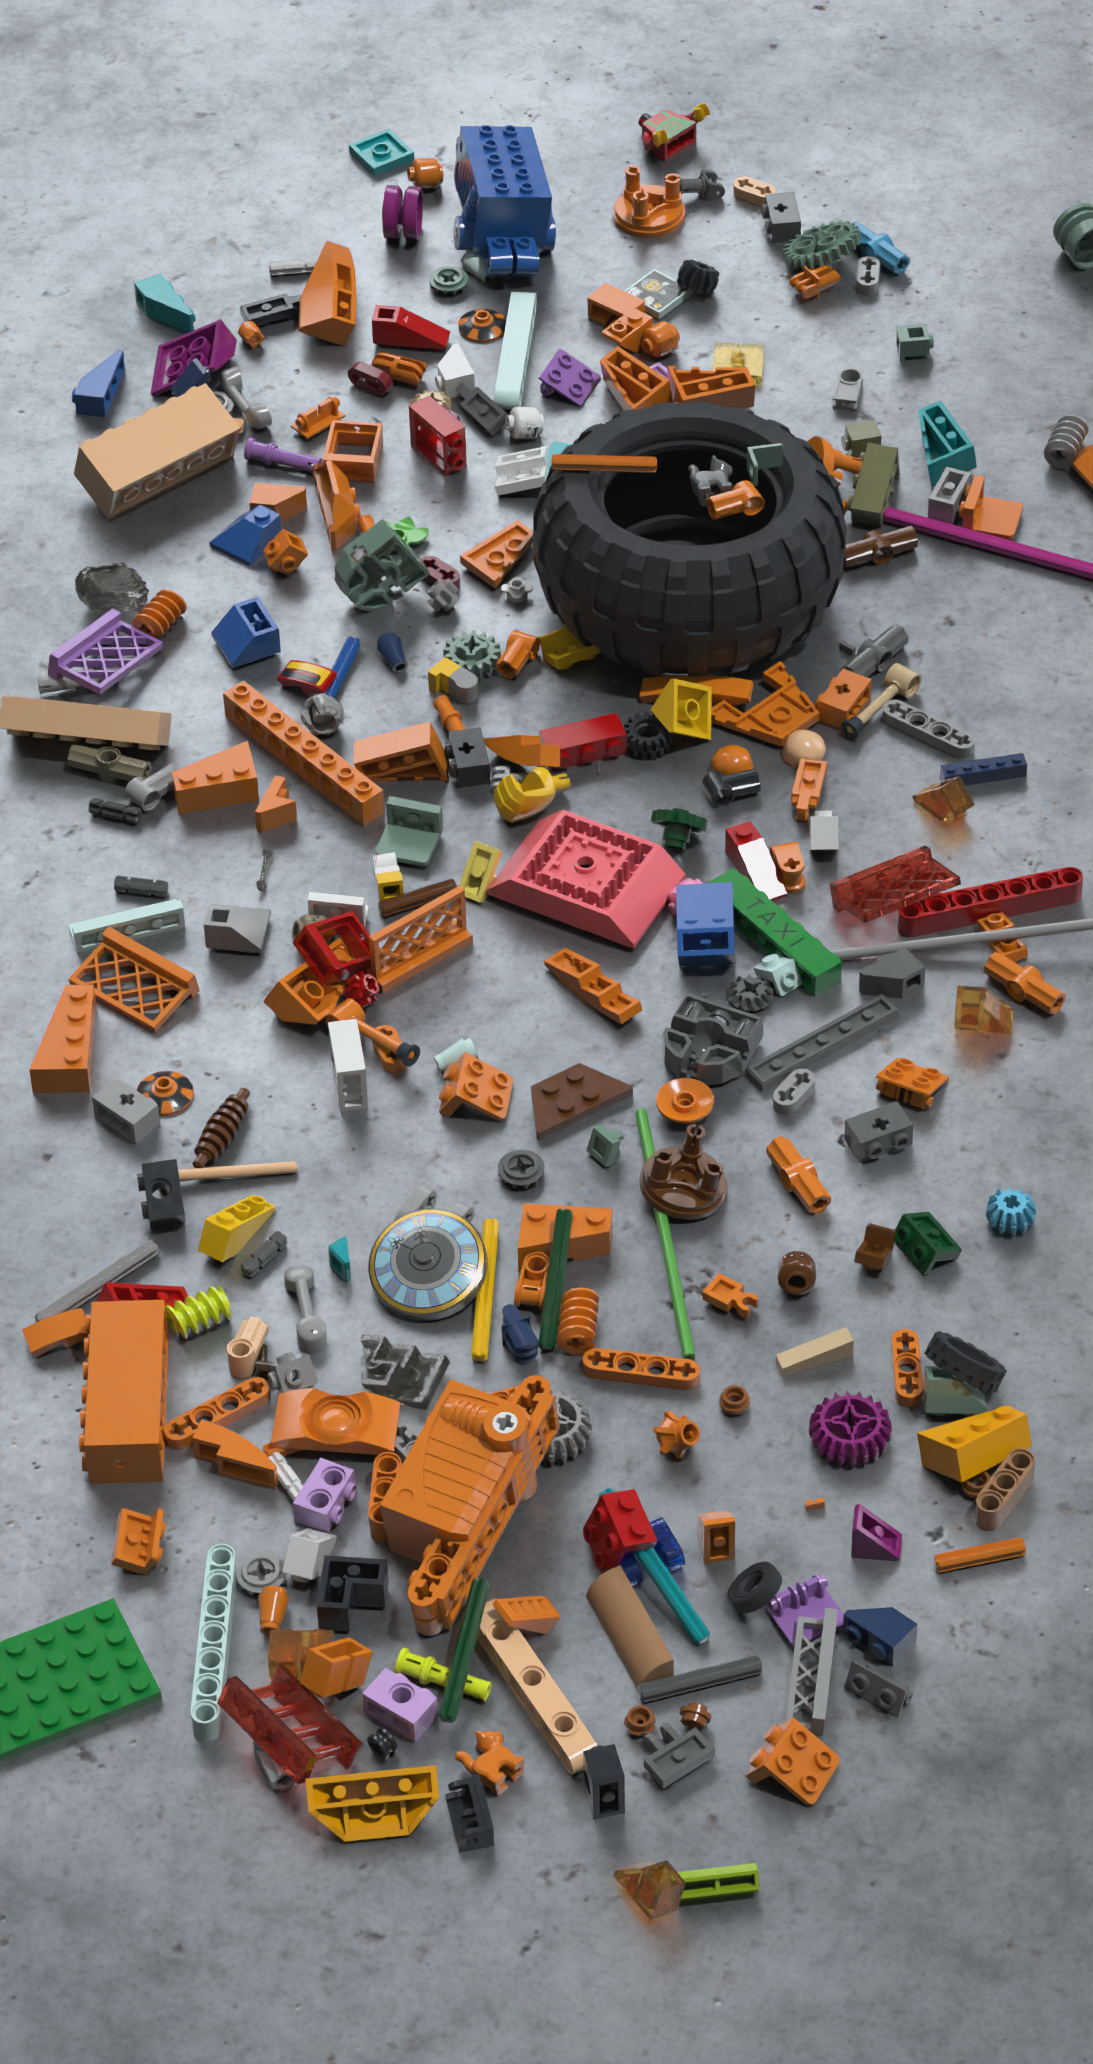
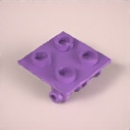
M559 348L538 379L542 381L540 385L541 394L548 396L557 391L580 407L601 376Z
M815 1574L812 1576V1579L804 1583L797 1582L796 1587L793 1585L789 1586L787 1590L776 1594L764 1605L793 1648H795L798 1616L824 1619L825 1608L838 1609L836 1629L843 1627V1612L825 1589L829 1585L825 1575L819 1576ZM803 1627V1635L809 1641H812L822 1636V1630Z

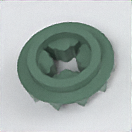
M440 267L429 276L430 288L435 289L436 293L444 292L445 295L448 293L455 295L457 291H464L465 286L468 285V275L463 269L458 267Z

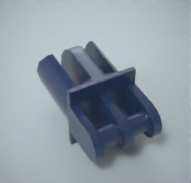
M505 1305L502 1308V1345L509 1347L518 1362L530 1364L535 1361L538 1355L539 1345L538 1339L530 1326V1316L522 1318L514 1305Z

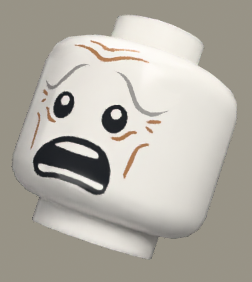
M514 407L510 415H507L505 418V429L510 432L513 439L534 440L543 432L544 418L535 407Z

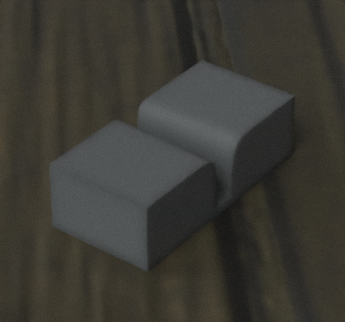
M844 640L839 642V649L851 655L855 654V646L848 645Z

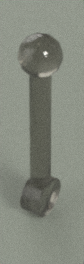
M268 847L262 851L264 860L260 880L256 882L259 891L266 890L265 878L269 858L273 855L272 849Z

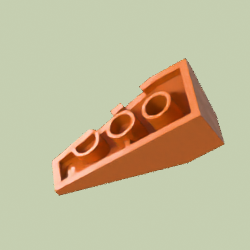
M341 937L329 945L341 964L356 959ZM304 962L280 979L263 1002L282 1021L317 1024L335 1009L337 1001L345 989L346 981L342 980L322 986L308 964Z

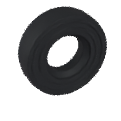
M770 1562L755 1563L735 1578L728 1590V1599L739 1612H754L766 1605L777 1594L782 1584V1576Z

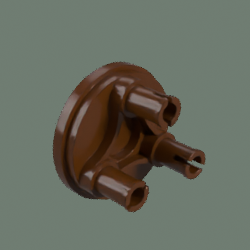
M696 1124L688 1126L685 1141L681 1146L657 1150L644 1163L640 1173V1190L647 1202L658 1211L674 1218L699 1219L709 1216L722 1206L726 1197L727 1181L723 1166L710 1155L703 1152L702 1142L705 1136V1129L700 1125L697 1133H694Z

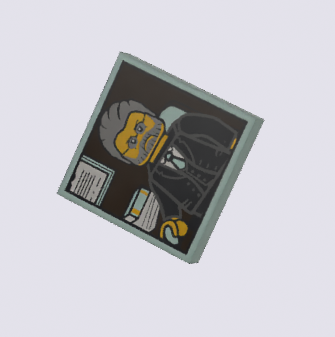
M655 269L625 290V292L645 300V312L658 319H661L691 296V291L683 288L676 280Z

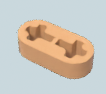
M738 177L733 182V194L735 197L758 206L765 204V194L776 193L774 186L750 177Z

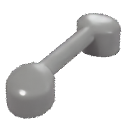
M235 366L222 371L220 381L224 393L234 400L246 415L249 424L255 429L271 426L272 417L267 407L262 403L251 406L240 393L243 390V384L239 368Z
M294 1265L285 1271L284 1285L289 1291L297 1292L303 1317L296 1326L297 1344L303 1352L316 1354L325 1348L327 1333L324 1321L314 1316L309 1289L314 1285V1272L308 1266Z

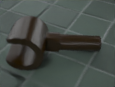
M265 1344L262 1345L260 1358L256 1361V1377L268 1380V1373L271 1372L269 1364L274 1362L267 1361V1345Z

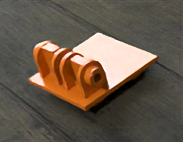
M896 1058L876 1075L875 1078L879 1079L876 1084V1090H879L882 1095L891 1098L896 1097V1100L899 1101L905 1091L904 1103L910 1101L911 1105L921 1109L925 1107L930 1108L933 1103V1097L930 1095L949 1079V1076L941 1074L935 1068H923L915 1065L910 1059Z

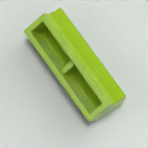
M756 1863L673 1873L676 1901L753 1893L760 1890L759 1873ZM752 1878V1882L723 1886H720L719 1883ZM714 1884V1887L681 1890L682 1886Z

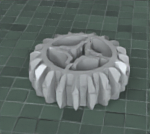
M562 1389L558 1393H553L551 1390L552 1395L556 1399V1413H558L560 1428L541 1463L544 1460H549L551 1465H553L555 1460L560 1459L565 1464L567 1456L576 1459L578 1451L584 1452L586 1443H589L591 1439L592 1421L589 1409L585 1408L583 1400H576L574 1393L565 1396Z

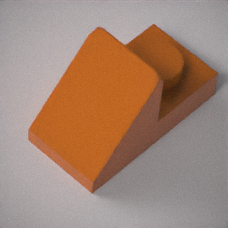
M275 775L255 811L258 832H264L294 822L297 819L296 802L289 799V790L286 789L285 777Z

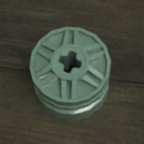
M1080 203L1066 209L1057 218L1053 227V236L1057 244L1066 252L1075 266L1080 269L1089 270L1093 268V206L1087 203Z

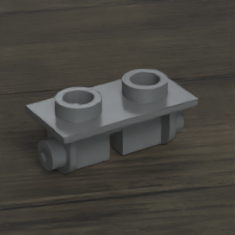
M854 1660L851 1662L844 1687L899 1717L903 1703L908 1704L913 1697V1692L909 1691L910 1687L907 1685L903 1686L892 1679H886L885 1675L869 1667V1664L866 1662L863 1664Z

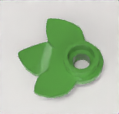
M406 517L394 525L385 521L408 546L421 543L429 535V528H415L411 517Z

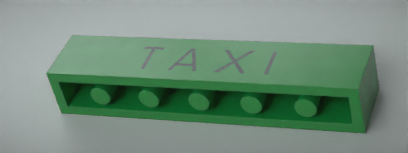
M732 868L708 882H732L734 926L767 955L778 954L779 956L794 959L802 980L801 985L814 996L819 995L841 981L842 961L840 958L824 947L818 938H814L809 934L801 923L794 921L781 906H777L771 901L764 891L756 888L745 875H741L735 868Z

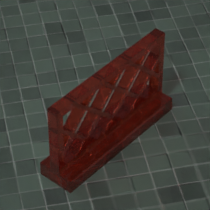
M924 845L829 883L833 908L838 912L846 909L859 920L866 923L961 884L960 876L932 858L931 849Z

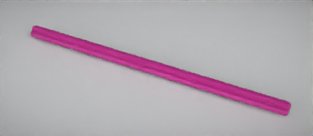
M887 507L884 512L883 520L902 527L912 526L916 531L1093 580V563L892 507Z

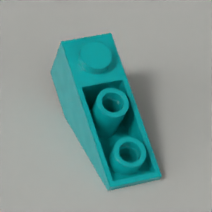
M161 273L134 282L136 302L147 316L187 333L194 331L193 323L196 322L193 310L185 305L183 297L180 294L177 295L172 283L167 281Z

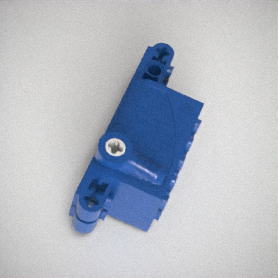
M513 125L460 126L459 137L456 140L454 181L462 207V215L456 216L454 222L455 249L473 250V254L482 255L486 276H508L511 273L513 276L537 275L540 253L542 251H553L555 247L556 225L552 215V195L532 127Z

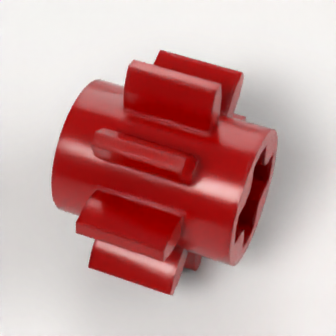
M361 971L345 980L348 984L344 989L346 999L356 1001L361 1008L369 1006L378 1000L375 994L379 991V984L372 975H365Z

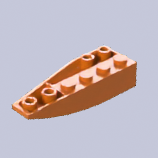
M326 240L299 299L298 331L345 346L356 322L355 267L348 247Z

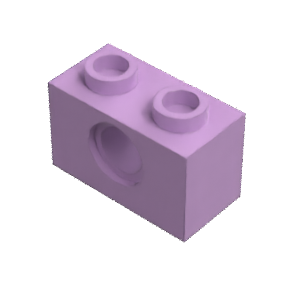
M387 1668L362 1693L364 1713L415 1743L438 1717L437 1697L426 1688L421 1689L409 1682L403 1674L394 1673Z

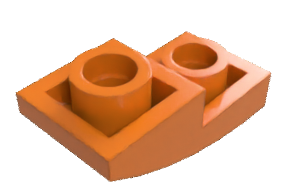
M1003 912L990 914L988 917L977 920L980 932L1015 928V925ZM1020 939L987 942L993 953H1001L1014 962L1028 958V948Z
M80 1308L62 1312L22 1329L30 1352L37 1358L60 1344L69 1348L87 1338L90 1333H86V1315L84 1310Z

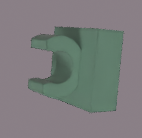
M603 1125L593 1127L586 1151L605 1167L613 1165L617 1153L620 1152L619 1146L624 1136L617 1130L609 1131Z

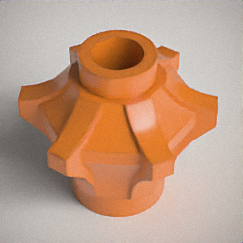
M671 1411L664 1412V1420L659 1427H654L653 1432L656 1433L657 1441L660 1443L658 1451L661 1455L667 1452L673 1453L676 1459L683 1458L687 1448L695 1445L700 1438V1430L695 1422L689 1421L686 1415L678 1418Z

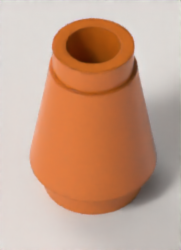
M271 1585L264 1587L262 1593L258 1595L260 1632L266 1635H277L289 1603V1597L287 1596L286 1589Z

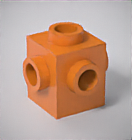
M282 529L263 549L269 568L274 572L280 571L287 576L299 567L308 556L302 538L285 529Z

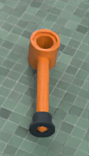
M346 999L325 1016L327 1026L328 1022L357 1019L359 1033L396 1053V1056L406 1066L414 1065L420 1056L419 1046L415 1044L410 1045L406 1042L400 1043L364 1022L365 1013L363 1009L352 999Z

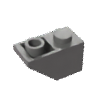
M905 947L888 954L885 958L866 966L859 972V992L865 995L879 996L883 994L885 997L904 998L924 987L925 966Z

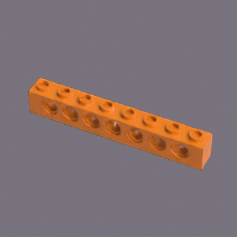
M245 681L240 682L223 693L226 718L361 825L366 826L385 813L383 789Z

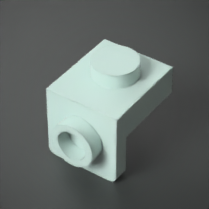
M771 954L764 957L762 963L753 967L756 977L761 975L762 979L773 981L777 995L784 996L802 984L794 959Z

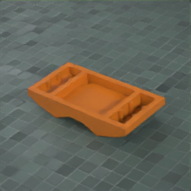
M308 1388L280 1393L278 1395L271 1447L374 1455L384 1452L394 1453L401 1407L400 1402L365 1391L351 1395H332L316 1388Z

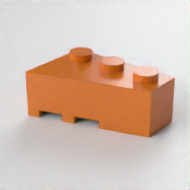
M617 346L600 359L603 380L624 411L632 409L636 411L652 407L653 404L673 402L670 381Z
M668 366L667 379L670 381L674 404L708 402L713 403V405L729 408L738 407L746 409L754 407L755 383L748 368L715 367V371L700 370V367H692L691 370H676V366Z
M430 721L354 741L353 764L358 771L372 782H397V778H414V781H423V777H440V781H449V759H447L446 751Z
M248 741L172 772L174 797L179 814L259 801L257 775Z
M523 1203L517 1248L518 1272L522 1270L524 1259L530 1253L542 1252L550 1259L556 1212L558 1209H569L573 1215L567 1259L573 1258V1261L610 1255L613 1233L612 1209Z

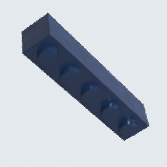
M1023 753L940 765V780L944 789L1027 777V762Z

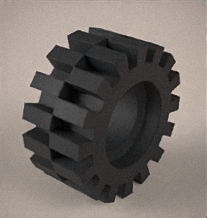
M644 712V716L637 713L635 718L631 716L628 718V722H625L627 753L629 755L633 754V758L638 759L639 756H642L644 761H647V757H651V760H656V755L662 758L664 757V752L669 753L670 748H672V733H669L654 713L649 715V712ZM642 735H654V737H650V738L641 737V736H642Z

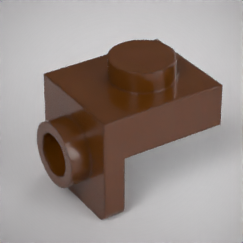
M869 1223L866 1226L864 1241L855 1253L854 1262L862 1264L866 1269L883 1270L892 1257L896 1231Z

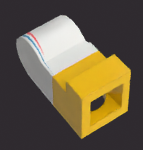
M395 852L372 855L379 902L404 894L403 878L399 866H397ZM394 886L397 888V891L387 894L383 892V888Z

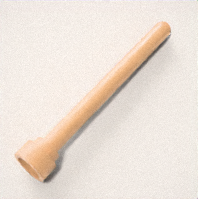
M278 1162L181 1169L178 1171L180 1181L295 1173L298 1170V1165L296 1162Z

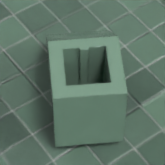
M925 1366L923 1386L925 1413H931L936 1416L953 1413L971 1417L987 1412L984 1395L977 1388L970 1386L965 1381L962 1382L956 1379L954 1375L946 1373L941 1367Z

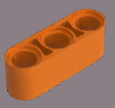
M392 1452L379 1454L375 1458L368 1509L369 1529L372 1539L381 1543L388 1542L384 1529L383 1517L380 1513V1503L402 1466L400 1457Z

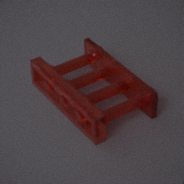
M283 1664L278 1665L270 1685L250 1689L238 1676L228 1678L217 1702L297 1784L306 1782L305 1779L310 1777L316 1762L335 1757L347 1770L353 1769L364 1745L304 1685L300 1684V1681ZM275 1697L283 1706L270 1709L262 1700ZM295 1717L303 1726L290 1729L282 1720ZM315 1737L323 1747L311 1750L302 1740Z

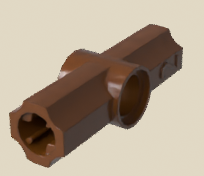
M912 526L885 534L879 530L868 532L861 541L846 545L843 568L871 560L876 564H884L892 558L893 554L918 547L916 531Z

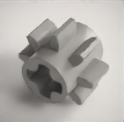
M449 579L445 583L438 580L428 590L427 594L431 598L427 602L437 612L441 608L447 612L458 601L459 597L455 593L459 589Z

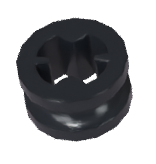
M380 1727L376 1731V1736L371 1734L367 1738L370 1749L382 1761L389 1758V1753L394 1754L398 1751L397 1742L385 1728Z

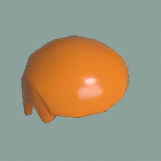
M733 744L717 750L711 759L712 770L722 771L725 775L754 769L748 750Z

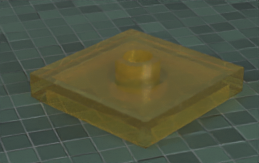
M715 342L712 371H715V367L748 368L754 383H761L765 344Z

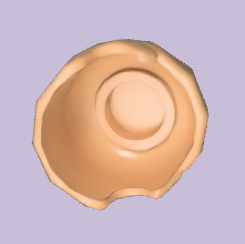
M796 730L786 739L782 750L783 759L793 768H797L800 758L822 761L826 752L824 740L813 731Z

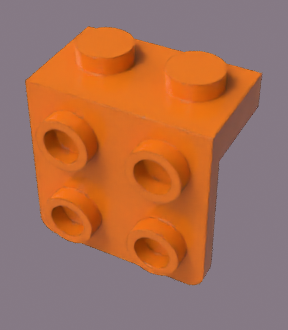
M975 475L972 484L966 487V502L962 501L960 505L959 516L963 517V527L1004 539H1013L1023 511V504L1015 501L985 497V477Z
M466 1052L454 1064L450 1063L443 1075V1078L446 1079L445 1085L439 1094V1100H441L440 1114L449 1117L464 1103L498 1121H502L506 1117L513 1086V1078L510 1075Z
M792 1717L779 1726L774 1724L764 1735L766 1742L750 1758L749 1763L751 1767L745 1776L756 1784L771 1775L805 1805L810 1806L817 1801L838 1766L840 1758L831 1748Z

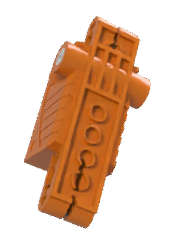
M533 1375L524 1379L517 1392L512 1393L508 1401L450 1379L380 1503V1513L383 1517L390 1551L422 1563L418 1570L412 1572L408 1581V1599L416 1630L422 1635L434 1636L440 1633L443 1628L450 1630L468 1597L472 1580L479 1577L517 1505L529 1500L536 1492L538 1486L536 1470L560 1428L558 1413H556V1399L551 1393L549 1381L543 1376Z

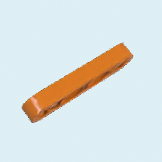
M603 1348L589 1349L583 1356L584 1373L595 1379L681 1390L693 1389L700 1382V1367L695 1361L689 1359ZM595 1361H600L598 1365H594ZM610 1362H613V1368H609ZM630 1363L634 1365V1368L630 1371H623L619 1369V1365ZM652 1367H661L664 1369V1372L659 1375H653L648 1370ZM670 1370H674L673 1376L670 1375ZM685 1372L689 1373L688 1377H684Z
M260 1377L247 1379L170 1420L164 1427L166 1444L175 1450L184 1449L192 1445V1437L199 1426V1423L196 1422L199 1417L209 1416L212 1418L211 1423L226 1427L263 1407L270 1400L268 1382ZM228 1402L238 1404V1407L234 1410L222 1408Z

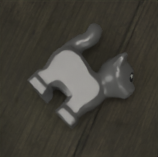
M715 456L711 458L710 471L699 472L698 467L695 465H690L688 468L692 490L698 497L701 506H706V498H709L710 495L722 494L733 489L732 483H729L728 479L733 473L732 467L726 462L718 460Z

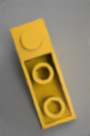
M251 1195L206 1218L198 1251L221 1262L237 1255L275 1211L276 1206L266 1202L261 1196Z

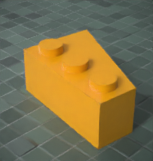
M1001 1406L991 1411L917 1433L922 1466L959 1482H964L1003 1462L1014 1449H1029L1032 1447L1027 1413L1014 1409L1011 1406Z

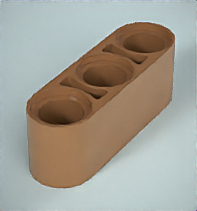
M1024 1448L1012 1450L976 1498L975 1523L980 1529L994 1531L1001 1527L1032 1485L1035 1456L1029 1450Z

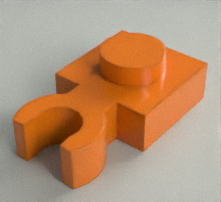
M718 1273L702 1292V1300L726 1312L734 1307L737 1309V1313L745 1318L750 1316V1308L745 1305H752L757 1308L759 1304L758 1296L753 1293H744V1285L721 1273Z

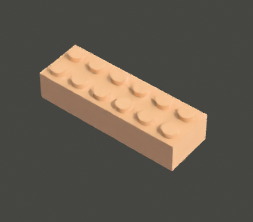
M2 696L0 728L7 729V734L29 736L30 732H33V737L55 739L56 734H58L59 740L82 741V737H86L85 743L108 744V740H112V746L134 747V743H139V749L160 750L161 745H169L172 713L28 697Z

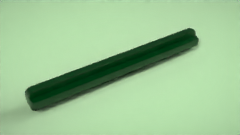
M558 1209L556 1212L538 1341L539 1348L542 1350L551 1351L555 1348L573 1219L572 1211L569 1209Z
M474 1578L471 1582L438 1712V1717L445 1723H454L457 1719L490 1584L484 1578Z

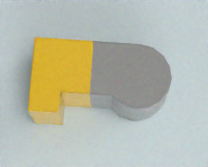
M443 658L428 671V686L433 692L438 693L442 689L455 696L456 700L463 704H470L478 699L477 676L448 658Z

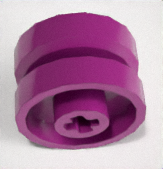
M387 185L382 206L384 238L398 239L401 230H403L406 240L419 241L423 218L422 188L419 186H408L403 199V192L400 186Z

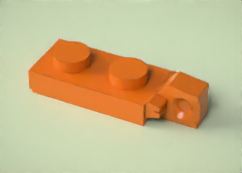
M800 758L791 793V806H797L796 820L807 821L809 809H816L819 804L828 762Z

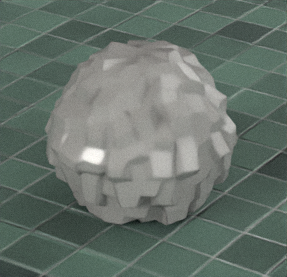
M320 693L306 700L300 716L302 723L311 730L312 734L330 735L343 722L344 711L342 705L331 695L328 696Z

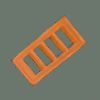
M544 1596L496 1599L493 1602V1607L506 1624L511 1627L547 1634L560 1619L558 1611L547 1597Z

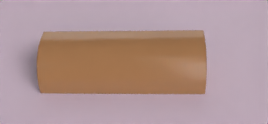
M617 1566L601 1574L590 1585L586 1598L636 1688L638 1689V1685L641 1683L673 1676L674 1659L622 1567Z

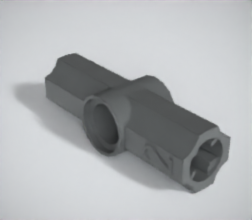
M898 624L891 626L874 641L866 639L859 647L857 655L843 665L841 671L846 669L864 677H868L875 670L879 672L884 671L889 666L892 656L909 643V636L902 626Z

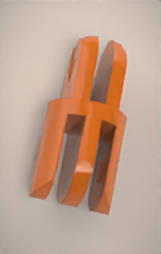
M388 353L375 355L371 366L388 373L392 380L414 386L419 385L427 369V364L424 362Z

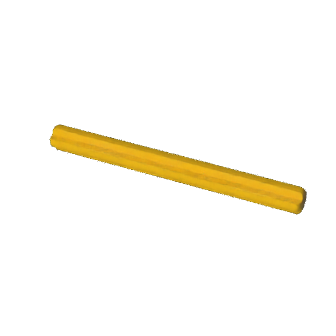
M486 1218L483 1221L482 1240L487 1251L488 1269L485 1281L476 1295L471 1359L474 1362H485L488 1359L499 1221L495 1218Z

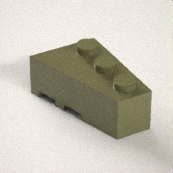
M868 443L866 451L860 454L862 467L860 473L854 476L853 489H855L854 496L850 495L848 498L847 511L851 512L852 522L882 527L884 512L889 507V496L893 495L895 487H892L894 479L898 480L900 476L898 448Z

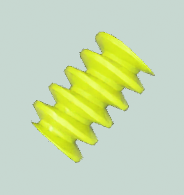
M219 1284L217 1290L211 1286L207 1288L206 1294L202 1291L196 1293V1300L192 1296H188L185 1298V1304L182 1301H176L174 1309L169 1305L165 1306L167 1324L174 1336L180 1333L184 1339L188 1338V1328H191L195 1334H198V1324L200 1323L206 1329H209V1319L211 1318L217 1325L221 1323L220 1314H223L228 1320L232 1318L230 1303Z

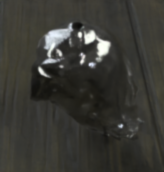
M123 562L119 564L113 563L108 566H86L78 573L75 579V591L79 600L93 610L108 612L111 609L129 612L136 610L139 606L143 607L148 601L149 589L146 588V582L142 580V577L138 575L135 569L127 567Z

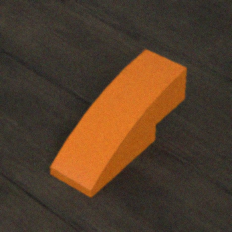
M514 735L484 738L485 745L491 751L511 762L527 766L560 767V745L541 744V736Z
M201 1420L192 1437L195 1457L216 1462L218 1474L273 1489L277 1488L276 1465L263 1451L239 1434L220 1425Z

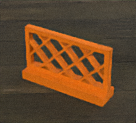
M458 886L369 936L371 967L366 970V974L372 975L377 980L380 992L385 993L473 943V935L467 930L465 890ZM456 899L450 910H448L449 904ZM434 912V913L432 914V916L430 917V919L428 920V922H427V923L424 922V920L426 919V917H427L430 913ZM443 914L446 915L440 925L437 926L436 924ZM411 925L405 935H401L404 929ZM422 927L423 929L416 939L413 938L418 929ZM388 938L383 947L379 948V942ZM400 940L394 952L390 951L396 941Z
M108 927L102 933L103 941L68 979L71 985H94L95 998L155 1033L188 996L194 998L200 991L195 974L111 927ZM106 951L114 955V961L99 964L98 959ZM129 965L135 967L136 973L120 976L119 967ZM115 968L116 977L101 979L100 971ZM96 972V981L83 982L80 980L85 974ZM153 977L157 980V985L144 988L141 986V979ZM137 980L138 989L122 992L121 983ZM117 984L118 993L107 995L102 993V987ZM174 989L179 992L174 998L163 1000V991ZM158 992L159 1001L143 1003V995ZM139 996L140 1005L130 1007L124 1005L123 999ZM160 1008L161 1013L154 1021L145 1017V1011Z

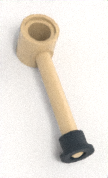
M899 663L893 664L884 679V685L887 689L859 715L853 716L849 720H844L841 723L842 732L850 739L858 738L859 732L864 728V724L895 695H902L908 699L913 697L920 687L921 675Z

